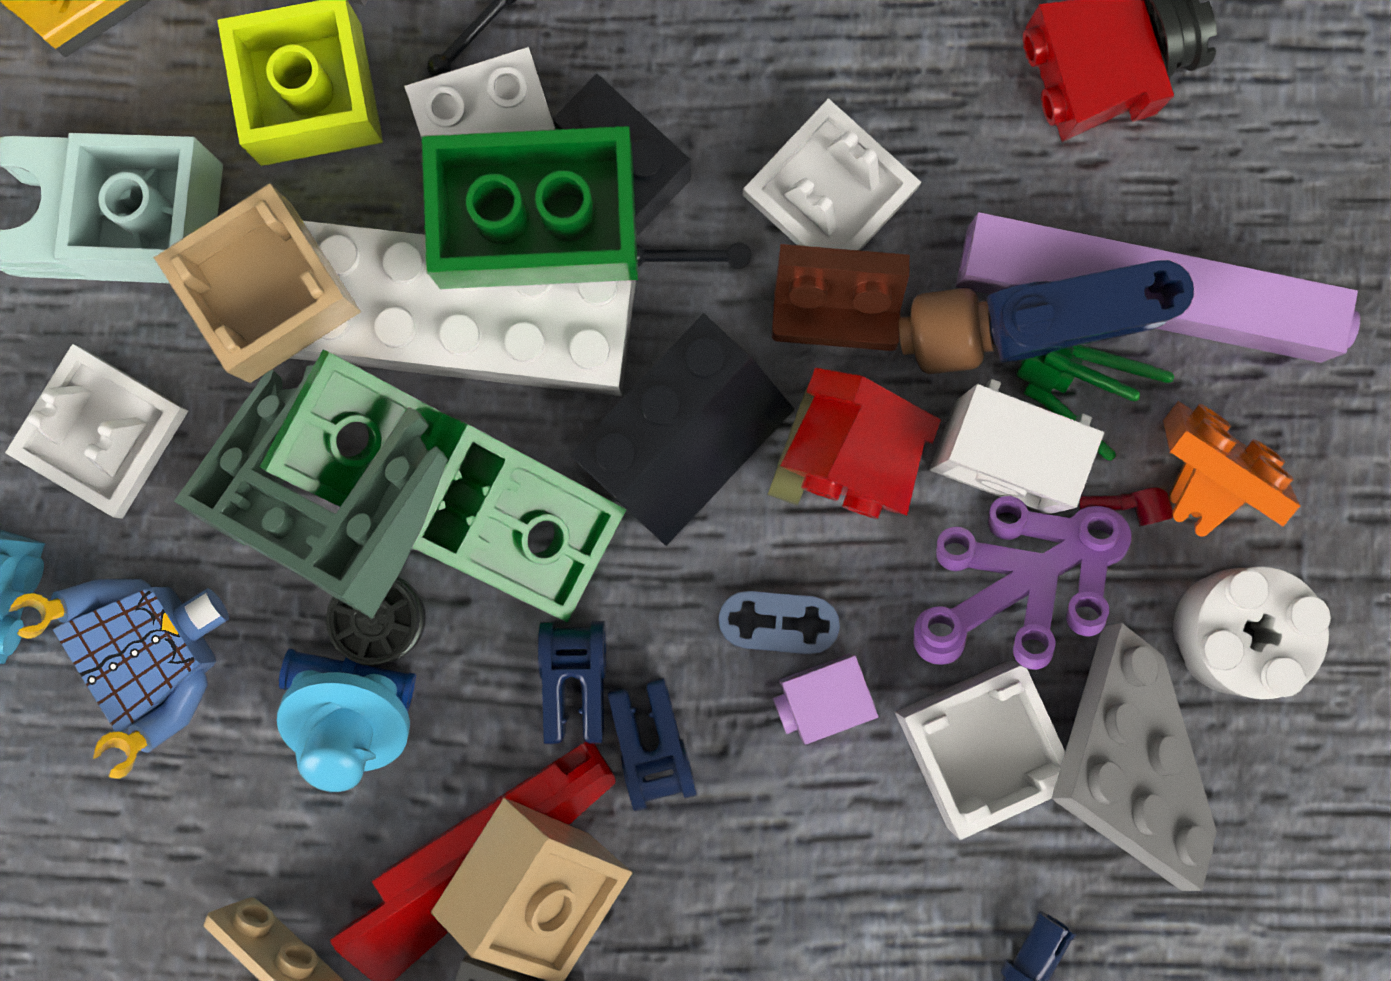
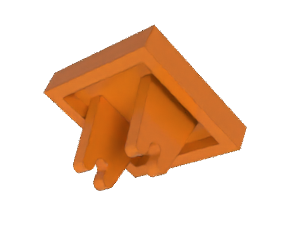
M1177 401L1163 420L1170 453L1184 461L1169 492L1170 501L1176 504L1173 509L1174 520L1183 522L1190 514L1195 518H1199L1194 525L1195 532L1198 536L1204 537L1244 503H1248L1284 527L1300 507V503L1290 484L1294 478L1282 468L1285 460L1258 440L1253 439L1246 446L1227 432L1231 425L1210 408L1198 404L1193 411Z

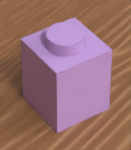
M850 653L779 679L784 694L773 698L785 733L789 734L798 730L799 736L805 745L879 718L857 658Z

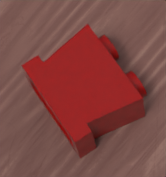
M1069 0L1039 4L1029 20L1026 30L1023 32V47L1026 58L1032 67L1038 66L1045 87L1041 92V103L1045 118L1049 125H1057L1062 142L1127 111L1130 113L1132 122L1155 116L1174 97L1144 0Z
M815 367L806 391L815 397L780 466L804 477L801 488L810 493L835 501L839 500L840 494L845 496L842 507L857 514L878 519L883 509L907 516L924 443L933 444L941 419L864 376Z

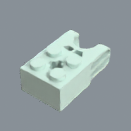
M69 133L68 138L5 136L0 138V167L5 168L21 183L41 187L40 205L33 217L19 227L0 230V271L8 275L32 278L169 283L153 257L218 216L223 164L195 137Z

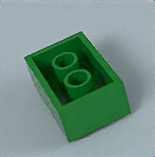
M629 126L422 136L426 271L440 289L638 280L633 150Z

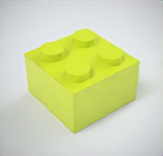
M318 0L217 20L239 144L261 166L383 143L362 25L348 0Z

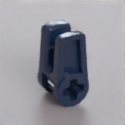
M591 621V627L555 628L554 622H540L538 665L540 679H542L544 744H558L564 740L566 723L570 717L566 713V679L570 677L579 679L582 686V704L578 712L582 714L584 741L587 743H603L604 678H606L607 661L605 621ZM560 649H585L587 651H561Z
M664 677L651 680L647 684V693L652 709L649 716L654 718L659 737L658 748L654 751L647 750L642 744L635 717L638 709L633 707L628 691L624 688L608 691L610 707L622 752L621 764L625 783L635 812L647 809L648 801L682 792L684 798L697 796L684 740L680 739ZM669 769L674 771V774L652 780L645 779L646 775Z

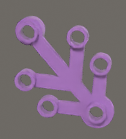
M1003 496L996 499L990 507L988 527L996 537L1012 540L1020 535L1060 544L1045 553H1037L976 542L971 532L961 527H951L944 530L938 537L936 549L937 560L944 568L951 571L973 568L1007 574V576L952 609L938 606L922 612L915 622L913 642L917 653L925 661L937 665L949 664L958 659L963 653L968 631L1028 595L1024 626L1016 633L1013 655L1016 661L1027 669L1036 670L1047 666L1052 660L1055 649V637L1050 631L1058 577L1081 563L1078 593L1069 602L1066 621L1070 629L1079 635L1094 636L1104 629L1109 615V605L1103 597L1107 567L1119 562L1128 552L1131 543V530L1127 521L1116 511L1101 506L1081 509L1073 517L1067 518L1028 511L1025 503L1013 496ZM1009 512L1017 516L1019 520L1015 523L1007 524L1000 521L997 516L1001 513ZM1088 530H1101L1110 537L1097 539L1091 536ZM952 543H958L963 545L967 551L961 555H953L947 552L945 547ZM1080 607H1090L1097 612L1099 618L1091 621L1084 620L1077 614L1076 610ZM936 623L946 624L951 627L952 632L947 636H936L931 633L929 627ZM1034 639L1043 643L1046 650L1040 654H1032L1026 651L1022 644L1026 640Z

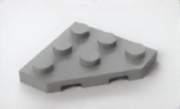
M1123 623L1105 626L1098 640L1052 800L1181 891H1203L1217 830L1164 655Z

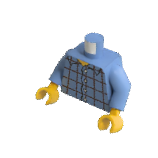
M97 579L56 591L52 594L49 601L39 594H23L16 598L9 609V612H14L22 607H33L41 614V623L21 628L17 632L19 636L26 639L35 638L42 634L51 620L58 619L63 623L53 629L115 731L99 739L94 750L93 759L101 756L109 748H119L127 755V759L111 769L109 774L111 778L126 776L133 768L137 752L140 750L146 753L152 751L190 723L208 686L205 673L216 663L215 656L203 636L229 620L224 604L215 592L209 588L182 604L177 594L170 587H151L142 579Z

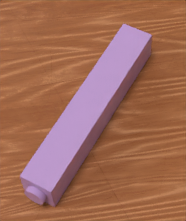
M979 212L967 227L955 286L957 288H970L973 291L992 294L1027 283L1039 281L1053 282L1157 260H1170L1180 264L1189 272L1194 283V297L1189 308L1182 315L1168 320L1163 326L1156 329L1322 363L1346 354L1347 349L1354 343L1360 327V314L1354 311L1357 290ZM1148 288L1144 290L1147 300L1158 299L1160 304L1164 303L1162 293H1151Z

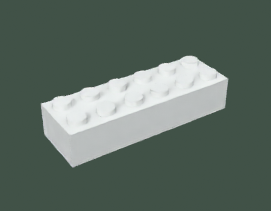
M303 221L361 313L290 357L291 359L317 361L324 349L355 366L614 396L623 395L636 280L440 289L426 271V243L424 234Z

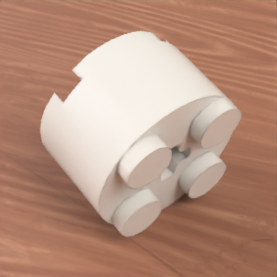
M1270 567L1231 568L1215 572L1190 586L1177 606L1173 620V634L1175 644L1179 645L1181 655L1185 661L1184 665L1190 674L1203 685L1232 695L1254 699H1274L1294 696L1317 673L1327 652L1328 626L1331 617L1325 602L1318 598L1302 580L1288 572ZM1247 621L1251 622L1250 628L1254 630L1253 640L1248 633L1243 632Z

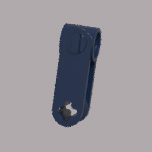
M1157 260L1053 282L1039 281L1022 284L987 296L991 317L990 334L997 345L1000 362H1013L1042 356L1067 347L1151 331L1163 326L1168 320L1182 315L1189 308L1194 297V283L1189 272L1180 264L1170 260ZM1148 288L1151 293H1162L1164 303L1160 304L1158 299L1147 300L1144 290Z

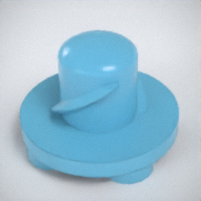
M313 670L302 671L293 678L291 687L285 692L279 706L277 727L284 742L296 753L298 770L310 785L328 792L349 790L361 781L364 771L386 766L403 752L409 735L410 719L404 704L396 696L397 687L395 683L389 678L378 674L362 677L349 673H320Z

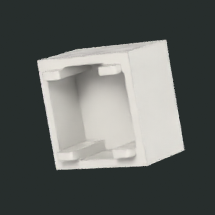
M990 379L986 387L979 384L975 385L955 400L930 466V471L998 497H1016L1023 501L1027 508L1043 514H1052L1077 508L1104 435L1103 431L1090 427L1091 416L1082 413L1074 421L998 392L1001 382Z
M1008 660L895 712L947 829L959 840L1052 799L1065 750L1028 669L1021 666L1018 662Z

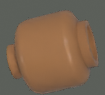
M970 288L928 292L917 295L911 305V316L899 319V334L903 355L915 354L918 366L927 374L977 368L983 362L984 352L994 351V341L990 334L991 317L987 301L979 302L977 294Z

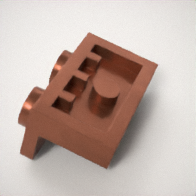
M780 244L774 290L772 339L776 342L895 351L899 343L900 310L909 279L910 255Z

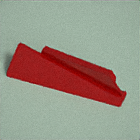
M584 741L385 869L372 881L383 902L345 925L329 940L335 951L371 981H395L448 933L443 925L432 915L431 911L504 798L569 825L615 784L616 777L595 743Z

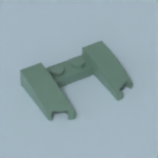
M314 365L306 366L303 380L298 388L284 390L282 388V377L274 370H270L260 379L174 502L207 525L244 546L248 545L313 582L333 597L373 618L401 572L424 525L447 458L436 446L428 452L420 438L427 429L428 424L421 414L415 409L408 407L335 514L282 486L285 480L266 472L260 467Z

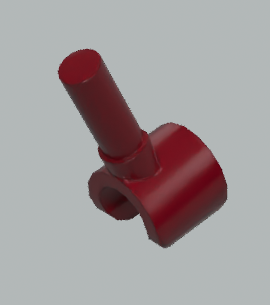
M1158 487L1132 493H1121V495L1081 496L1079 500V510L1092 506L1106 507L1114 511L1134 508L1139 527L1173 518V509L1169 495L1165 490Z

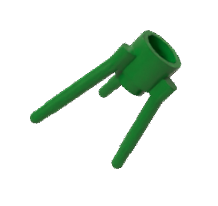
M1084 345L1067 347L1042 356L1024 359L1016 373L1017 377L1029 383L1023 393L1024 395L1043 404L1049 411L1076 421L1077 416L1051 393L1054 388L1064 394L1074 377L1129 401L1135 402L1141 396L1137 389L1083 365V360L1164 383H1171L1174 380V374L1170 371ZM1101 440L1097 453L1107 461L1113 460L1116 457L1115 451Z

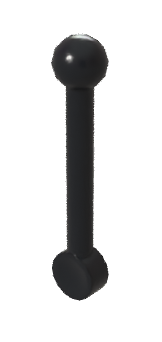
M493 0L443 54H435L430 57L427 63L429 74L434 77L450 72L451 63L507 4L511 5L516 0Z
M742 242L732 244L728 250H644L637 244L638 267L644 262H728L731 267L742 269L749 264L752 255L749 246Z

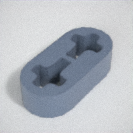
M756 591L737 592L728 597L723 603L718 616L719 628L725 639L734 646L745 649L801 654L821 653L830 648L835 642L840 629L839 616L834 607L824 599L813 596ZM742 601L754 602V611L756 613L775 616L774 628L755 627L751 632L750 638L739 637V627L729 624V613L740 611ZM812 606L816 607L817 618L827 620L828 627L826 632L815 634L814 643L807 644L803 642L802 632L782 629L783 616L804 617L806 607Z

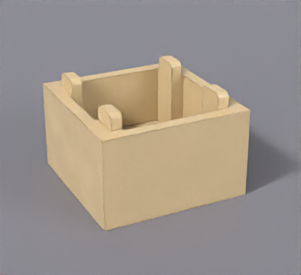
M271 183L153 257L225 371L249 383L361 313L293 205Z
M504 798L431 913L472 958L546 981H565L633 872L589 833Z

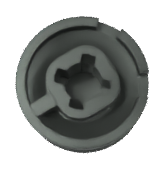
M1144 0L1169 78L1173 76L1178 68L1183 67L1188 71H1193L1209 66L1213 62L1216 49L1214 47L1208 48V38L1217 35V28L1210 1L1200 3L1199 0Z
M398 577L373 618L368 617L335 597L331 598L326 614L328 635L335 648L346 658L366 665L391 662L407 655L420 641L426 622L424 604L418 592L409 583Z

